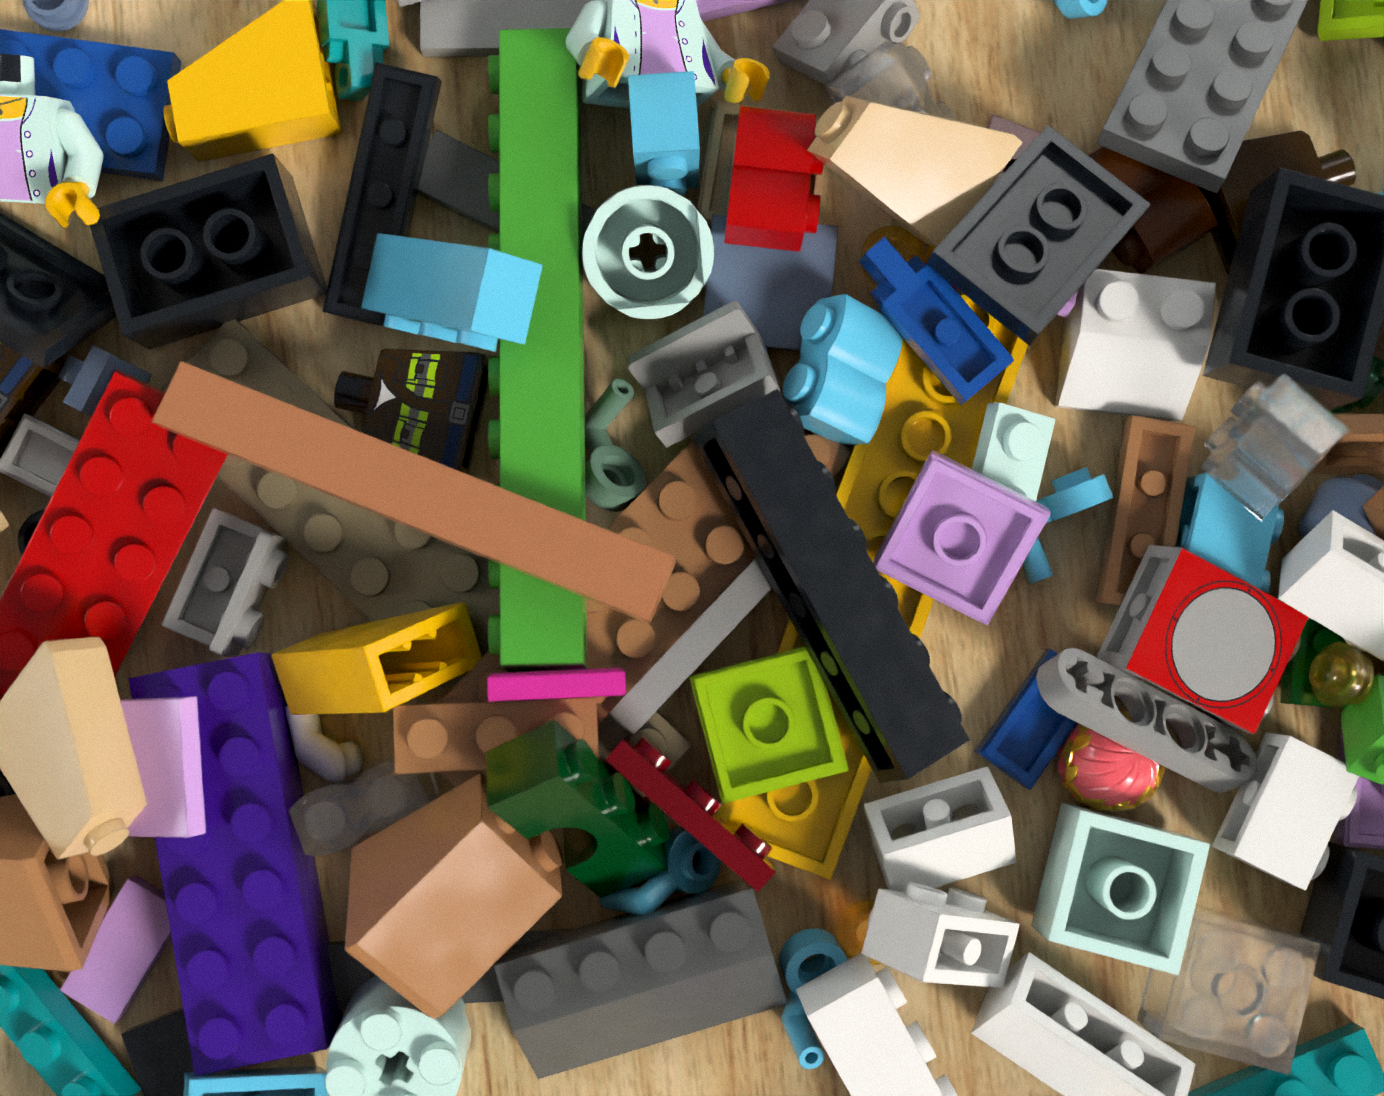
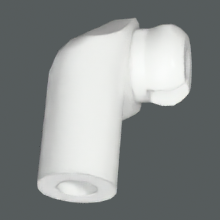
M288 706L284 707L294 753L301 764L326 781L342 782L346 775L352 776L361 770L363 756L361 749L355 742L349 741L337 744L334 740L324 735L319 714L290 715Z

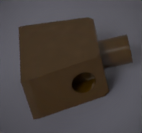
M1301 130L1244 140L1219 192L1216 194L1198 186L1208 201L1218 223L1211 231L1227 276L1231 268L1251 189L1280 167L1351 186L1356 180V168L1352 157L1346 150L1340 149L1318 157L1310 136Z

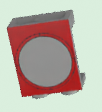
M1149 544L1096 658L1129 675L1140 677L1211 713V718L1229 727L1255 734L1260 721L1266 717L1273 705V693L1287 663L1295 656L1300 647L1301 633L1309 617L1183 548Z

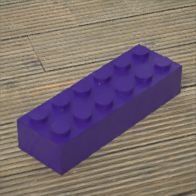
M257 652L128 678L132 699L197 696L206 833L188 838L155 837L195 1076L326 1050L330 1047L343 1017L342 1010L338 1009L327 948L330 941L298 759L294 753L284 709L288 705L271 657L273 653Z

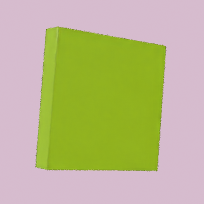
M805 646L689 676L722 804L849 771L827 686Z

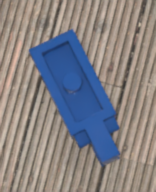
M883 237L866 251L862 259L859 260V263L877 285L870 295L879 305L878 309L960 405L969 400L1014 361L1010 353L952 285L930 266L926 265L917 255H914L906 262L891 243Z

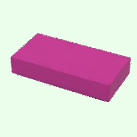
M621 668L491 674V677H487L488 702L626 695L625 671H621Z

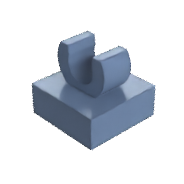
M93 345L84 362L69 355L58 378L72 385L63 403L93 416L117 369L146 384L152 374Z

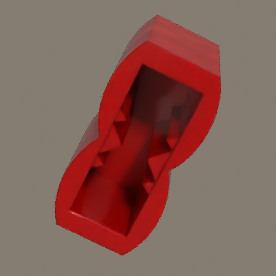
M740 106L725 244L800 252L804 233L816 234L821 195L809 194L810 174L822 175L824 163L807 151L817 137L815 135L816 114Z

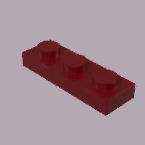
M625 736L605 759L606 762L758 893L775 874L773 862L766 857L773 848L744 822L734 830L720 818L716 812L722 806L721 802L697 781L692 779L686 787L666 771L672 763L671 759L647 738L642 736L635 744Z

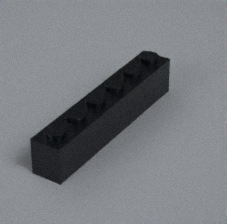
M776 389L712 421L695 435L692 440L878 782L908 780L970 740L961 725L962 715L955 700L943 691L929 666L930 656L927 648L909 630L898 610V597L894 588L886 578L879 575L866 551L867 542L863 531L845 513L835 494V482L830 471L822 462L816 460L803 436L804 427L799 414L791 405L785 403L779 390Z

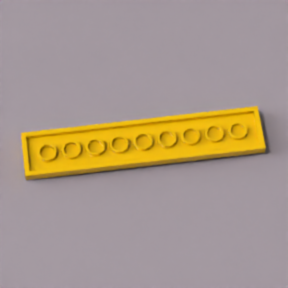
M929 244L923 258L925 264L936 248ZM957 291V293L1010 353L1014 361L969 400L960 405L903 338L897 364L886 383L885 406L877 430L868 444L853 445L850 458L835 493L848 518L854 520L863 531L867 542L866 551L871 560L874 559L931 450L972 469L987 404L1007 403L1028 344L960 291ZM878 571L879 575L886 578L894 588L898 597V610L911 633L920 639L934 599ZM790 618L776 653L804 646ZM828 690L849 771L723 803L716 814L734 830L742 822L752 828L773 848L767 855L768 857L831 880L872 769Z

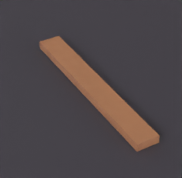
M180 361L152 420L159 427L649 624L652 621L676 563L675 556Z

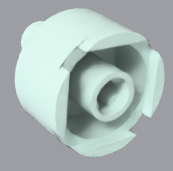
M637 185L614 193L597 208L589 221L584 235L582 256L584 269L590 285L607 304L629 317L658 319L679 312L699 294L712 271L714 245L706 220L688 199L665 187ZM643 233H651L656 244H665V254L655 256L654 267L643 268L639 257L629 256V247L638 246L640 235Z
M378 976L368 979L355 991L349 1000L330 1045L326 1064L327 1076L325 1079V1088L329 1096H456L471 1042V1026H469L465 1013L466 1005L462 997L444 1015L434 1019L426 1016Z

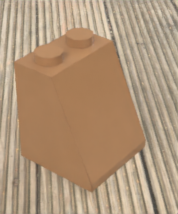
M480 773L352 847L345 950L426 1016L437 1019L444 1015L562 897L560 866L563 864L564 858L560 845L549 831L527 840L488 809L487 779Z
M13 794L0 797V965L65 972L80 970L84 966L115 891V886L102 855L93 856L90 852L57 860L18 796Z

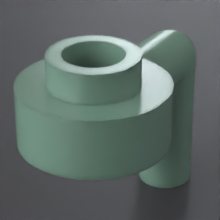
M619 378L611 382L585 414V444L590 454L585 460V494L595 505L616 512L625 510L644 491L646 486V476L641 464L628 451L614 446L607 431V427L634 396L632 386L627 381Z

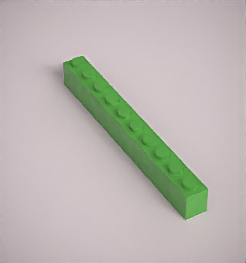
M571 28L499 30V55H489L488 59L491 94H499V113L489 114L488 133L491 153H500V173H489L488 193L491 212H500V233H489L488 248L542 264L543 266L525 345L500 340V356L489 357L488 380L491 396H500V419L489 420L488 426L490 458L500 459V483H494L493 485L586 521L581 77L578 75L580 65L566 48L565 41ZM488 559L490 588H500V614L489 616L488 642L490 654L500 655V664L508 672L588 669L587 598Z

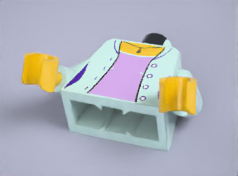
M593 0L584 5L565 41L566 48L580 65L578 75L583 78L582 100L583 103L630 109L628 75L694 71L697 108L719 88L724 90L723 96L730 103H739L743 100L745 94L749 95L754 101H761L770 78L769 69L759 61L750 58L735 60L721 50L700 18L696 0Z
M0 54V201L45 204L48 212L62 228L68 227L69 216L74 210L86 225L95 224L98 222L100 214L99 209L91 201V198L96 194L104 157L103 151L82 117L75 113L70 101L47 96H35L33 57Z

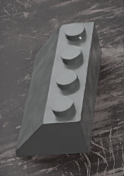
M743 879L715 886L701 893L689 894L665 901L649 914L625 913L512 947L494 964L512 1032L538 1079L788 1004L754 888Z

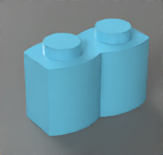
M846 294L818 299L802 320L800 334L802 336L800 360L791 368L784 380L782 388L784 401L797 411L805 429L844 446L868 444L875 434L883 414L886 400V383L897 364L903 337L883 314Z

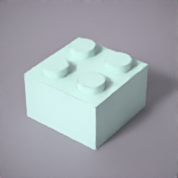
M1061 802L1031 927L1051 942L1179 975L1210 844L1185 834Z

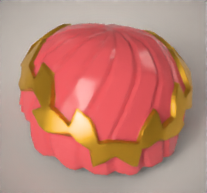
M1118 709L1128 721H1131L1129 711ZM1077 723V728L1070 733L1069 738L1066 739L1058 750L1060 759L1058 760L1057 769L1058 773L1062 776V785L1071 792L1070 795L1077 803H1085L1087 807L1102 811H1125L1142 805L1154 795L1165 772L1164 766Z

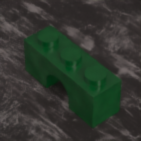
M555 719L486 751L487 808L527 840L548 830L563 828L565 870L600 898L668 870L665 842L669 839V828L661 810L656 805H649L631 789L628 781L622 774L612 772L595 756L591 747L584 740H577Z

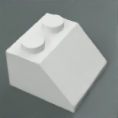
M1096 269L1077 291L1075 305L1068 317L1064 318L1055 407L1126 416L1135 415L1176 422L1183 420L1210 345L1216 283Z

